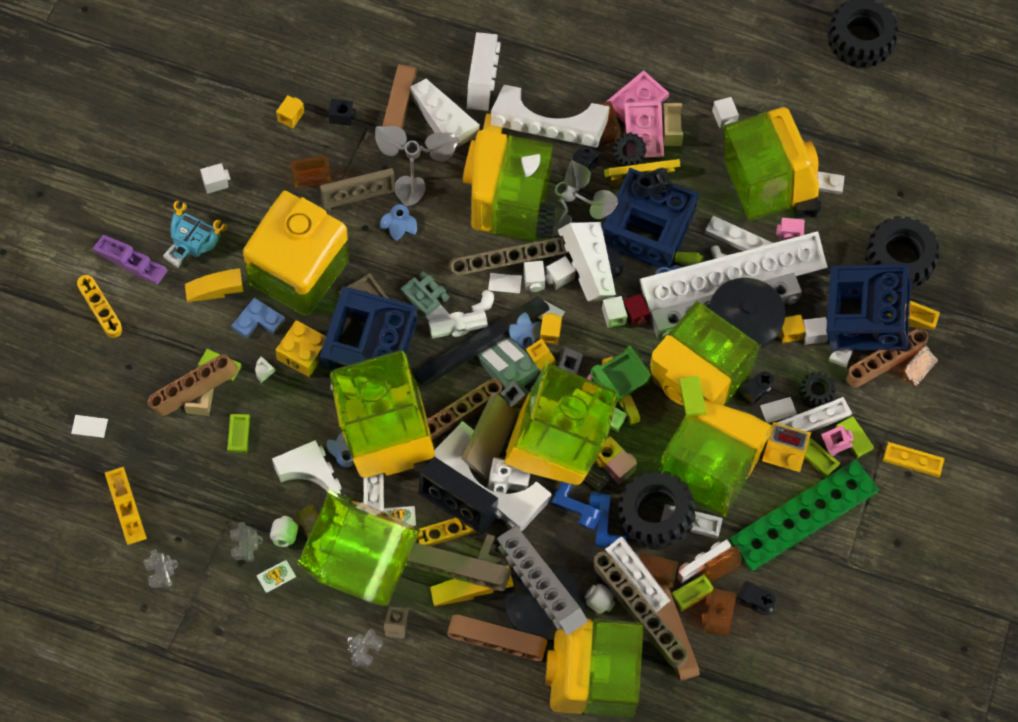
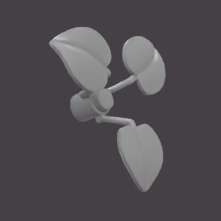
M377 126L375 129L376 143L383 154L395 156L400 149L405 150L406 156L410 159L411 177L402 176L396 181L395 194L404 206L408 207L416 204L423 197L426 186L422 178H414V159H417L421 151H424L426 153L430 152L431 158L435 161H447L453 156L459 138L450 133H434L427 137L425 144L428 149H425L423 146H419L416 141H408L406 143V133L400 127Z
M571 160L564 182H560L555 188V193L561 197L559 201L562 203L564 210L562 208H556L552 237L559 236L558 230L572 222V217L567 214L568 208L565 201L571 202L577 197L591 204L590 214L598 220L610 215L618 204L617 197L607 190L598 191L594 195L593 201L577 194L576 192H579V188H584L588 184L591 173L587 167Z

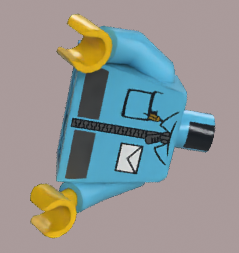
M175 201L173 206L176 213L173 214L171 222V238L174 245L178 246L174 255L183 260L187 253L198 257L201 253L214 249L221 236L220 232L226 231L227 225L223 224L219 229L221 220H216L212 227L186 213L182 215L187 205L183 202L182 208L179 209V201Z

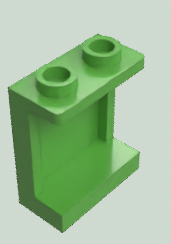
M628 346L625 352L605 364L594 366L590 372V376L611 406L648 384L652 377L650 368L643 364L639 352L636 349L633 350L631 346Z

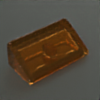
M924 345L904 368L900 377L916 388L938 362V359Z
M734 546L704 564L702 572L710 583L742 565L739 547Z

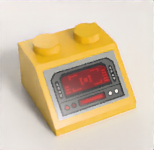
M773 422L762 461L800 472L811 433Z

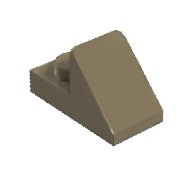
M487 534L478 559L503 565L502 559L493 556L497 548L495 536Z
M389 606L384 623L385 636L405 638L409 608Z

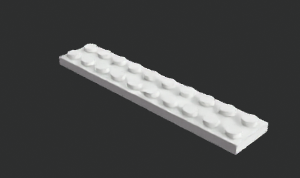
M817 231L639 280L646 306L651 315L653 310L712 295L721 285L732 279L744 277L764 281L790 273H795V276L828 267Z

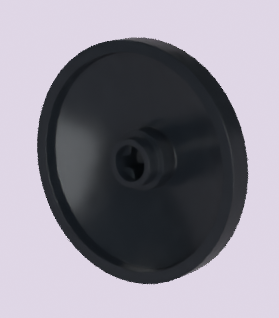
M743 277L732 279L715 291L710 301L708 316L713 331L722 341L740 349H757L768 345L779 335L785 321V307L780 295L769 284L758 279Z
M547 564L584 613L585 595L579 581L569 571L556 565ZM516 575L512 580L513 587H508L505 598V610L510 624L517 631L543 637L548 641L547 643L554 642L555 633L558 629L554 625L553 619L550 620L544 611L545 608H541L536 598L529 591V587L526 588L521 578Z

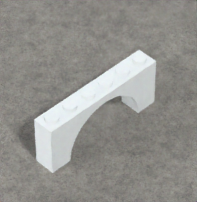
M503 85L491 110V125L597 147L608 122L609 106L591 103L589 108L579 115L562 119L547 118L531 112L523 105L521 101V88Z
M462 421L434 450V457L498 497L496 518H501L505 521L509 529L517 525L522 532L551 501V493L538 482H535L526 490L512 494L493 492L482 486L472 475L469 465L461 459L474 432L472 428Z
M315 440L272 458L281 482L293 479L314 482L324 488L334 502L335 515L331 526L324 535L311 543L319 565L323 566L364 548V540L366 538L362 529L358 530L356 526L358 521L354 512L350 513L348 509L350 505L346 495L342 496L339 491L342 489L339 480L334 479L332 476L334 471L330 462L326 463L324 459L326 454L322 445L318 446Z

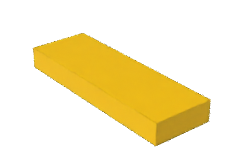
M888 442L883 462L939 478L945 458Z

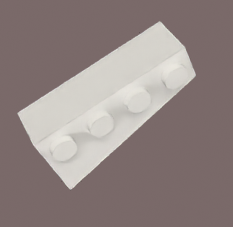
M476 32L468 81L467 109L489 110L491 91H494L495 86L493 78H496L497 67H494V65L498 66L499 55H496V53H500L501 42H497V34Z
M424 79L411 86V99L434 133H450L457 136L459 142L456 148L476 138L480 125L430 81Z
M601 222L569 223L558 230L559 235L563 236L565 240V249L567 252H570L573 259L572 265L578 271L580 276L578 280L587 301H603L610 296L616 295Z

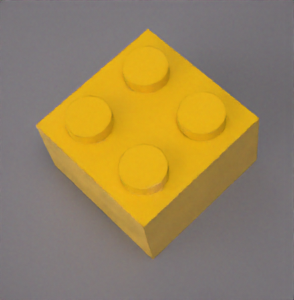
M296 320L275 350L277 360L310 377L321 361L320 354L326 336Z

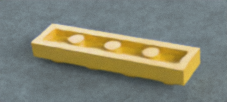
M680 159L609 168L604 170L605 178L611 177V180L622 179V175H626L629 168L646 173L658 168H665L667 173L675 172V168L680 167Z

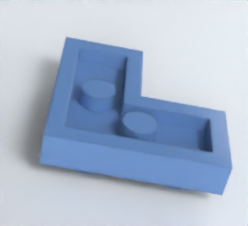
M254 298L231 327L245 338H248L258 325L275 334L285 322V317Z

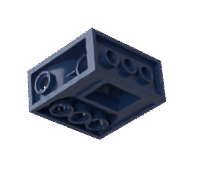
M629 168L616 196L618 204L613 212L607 216L602 227L606 248L616 246L619 253L657 268L667 267L670 269L696 212L699 193L673 184V187L666 192L640 197L636 194L635 187L639 175L644 173ZM631 225L660 236L657 242L630 232L627 229Z
M907 264L831 266L826 326L831 351L908 350L911 280ZM888 297H891L894 300L891 302L888 300ZM861 301V314H841L842 302ZM892 313L893 317H889L887 314Z
M343 286L320 354L323 369L353 377L363 375L368 380L389 383L392 388H397L418 322L417 306ZM347 318L365 323L358 348L339 343Z

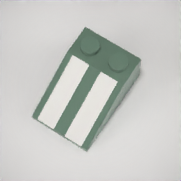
M509 336L476 355L491 378L501 382L502 391L513 381L526 386L538 378L539 368L530 356Z

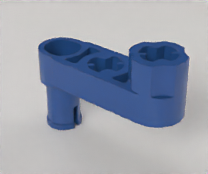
M562 482L558 491H555L551 503L580 515L578 524L589 530H594L602 512L592 506L569 498L568 495L573 485Z
M591 492L589 506L602 512L597 522L595 547L607 548V546H610L620 537H623L626 541V536L610 535L607 532L610 494Z

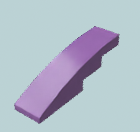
M105 235L92 248L94 252L110 262L155 285H158L168 272L165 266L155 263L148 256L134 251L130 245Z

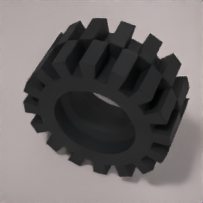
M624 133L616 139L613 145L612 153L614 154V159L623 166L638 165L645 157L646 143L636 133ZM626 143L634 144L636 154L632 157L625 156L622 151L623 145Z
M540 204L536 237L552 238L556 205Z
M813 371L811 375L808 373L803 378L800 386L799 395H801V400H805L804 404L806 405L810 403L811 408L814 405L819 407L831 402L836 388H834L835 382H832L833 378L831 376L827 378V373L824 376L821 375L822 371H818L817 374ZM814 384L821 385L825 393L820 396L815 395L811 392L810 387Z

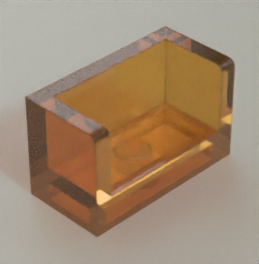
M611 101L599 103V105L609 106L608 122L600 139L602 147L614 144L616 139L621 136V129Z
M327 155L290 161L294 188L331 182Z

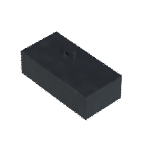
M433 457L421 470L419 495L454 518H457L480 535L496 520L498 497L436 457Z

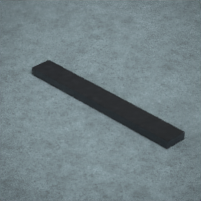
M539 296L533 298L413 373L414 378L425 388L510 335V325L517 324V319L521 314L527 313L530 321L549 311V305Z

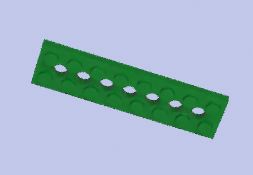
M854 460L729 538V542L752 572L877 494L879 489L858 461ZM853 482L857 488L851 490L846 486V483ZM831 492H838L841 498L833 499ZM815 502H823L825 504V508L818 509L815 506ZM806 511L810 517L802 519L799 516V512ZM790 521L794 527L786 529L783 522ZM769 531H775L778 537L776 539H771L768 537L767 533ZM753 541H759L762 547L760 549H754L751 543Z

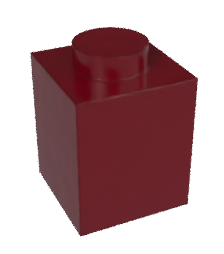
M641 294L623 300L627 320L631 328L643 326L649 321L650 312Z

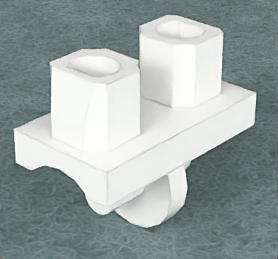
M494 457L487 489L506 494L512 467L504 464L505 460Z

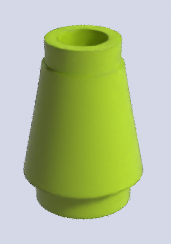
M677 251L675 255V262L685 267L701 263L704 259V256L700 255V253Z

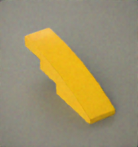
M124 467L105 472L127 545L147 539Z
M511 574L505 588L513 587ZM457 579L430 587L434 607L473 600L475 596L490 594L495 590Z

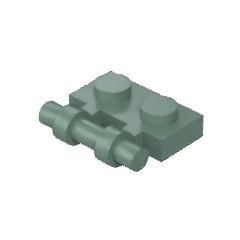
M423 271L419 274L422 281L419 282L414 277L400 289V292L427 317L440 306L437 298H441L446 302L450 296L442 286H438L434 282L435 279L431 275H427ZM426 287H430L433 292L430 293Z

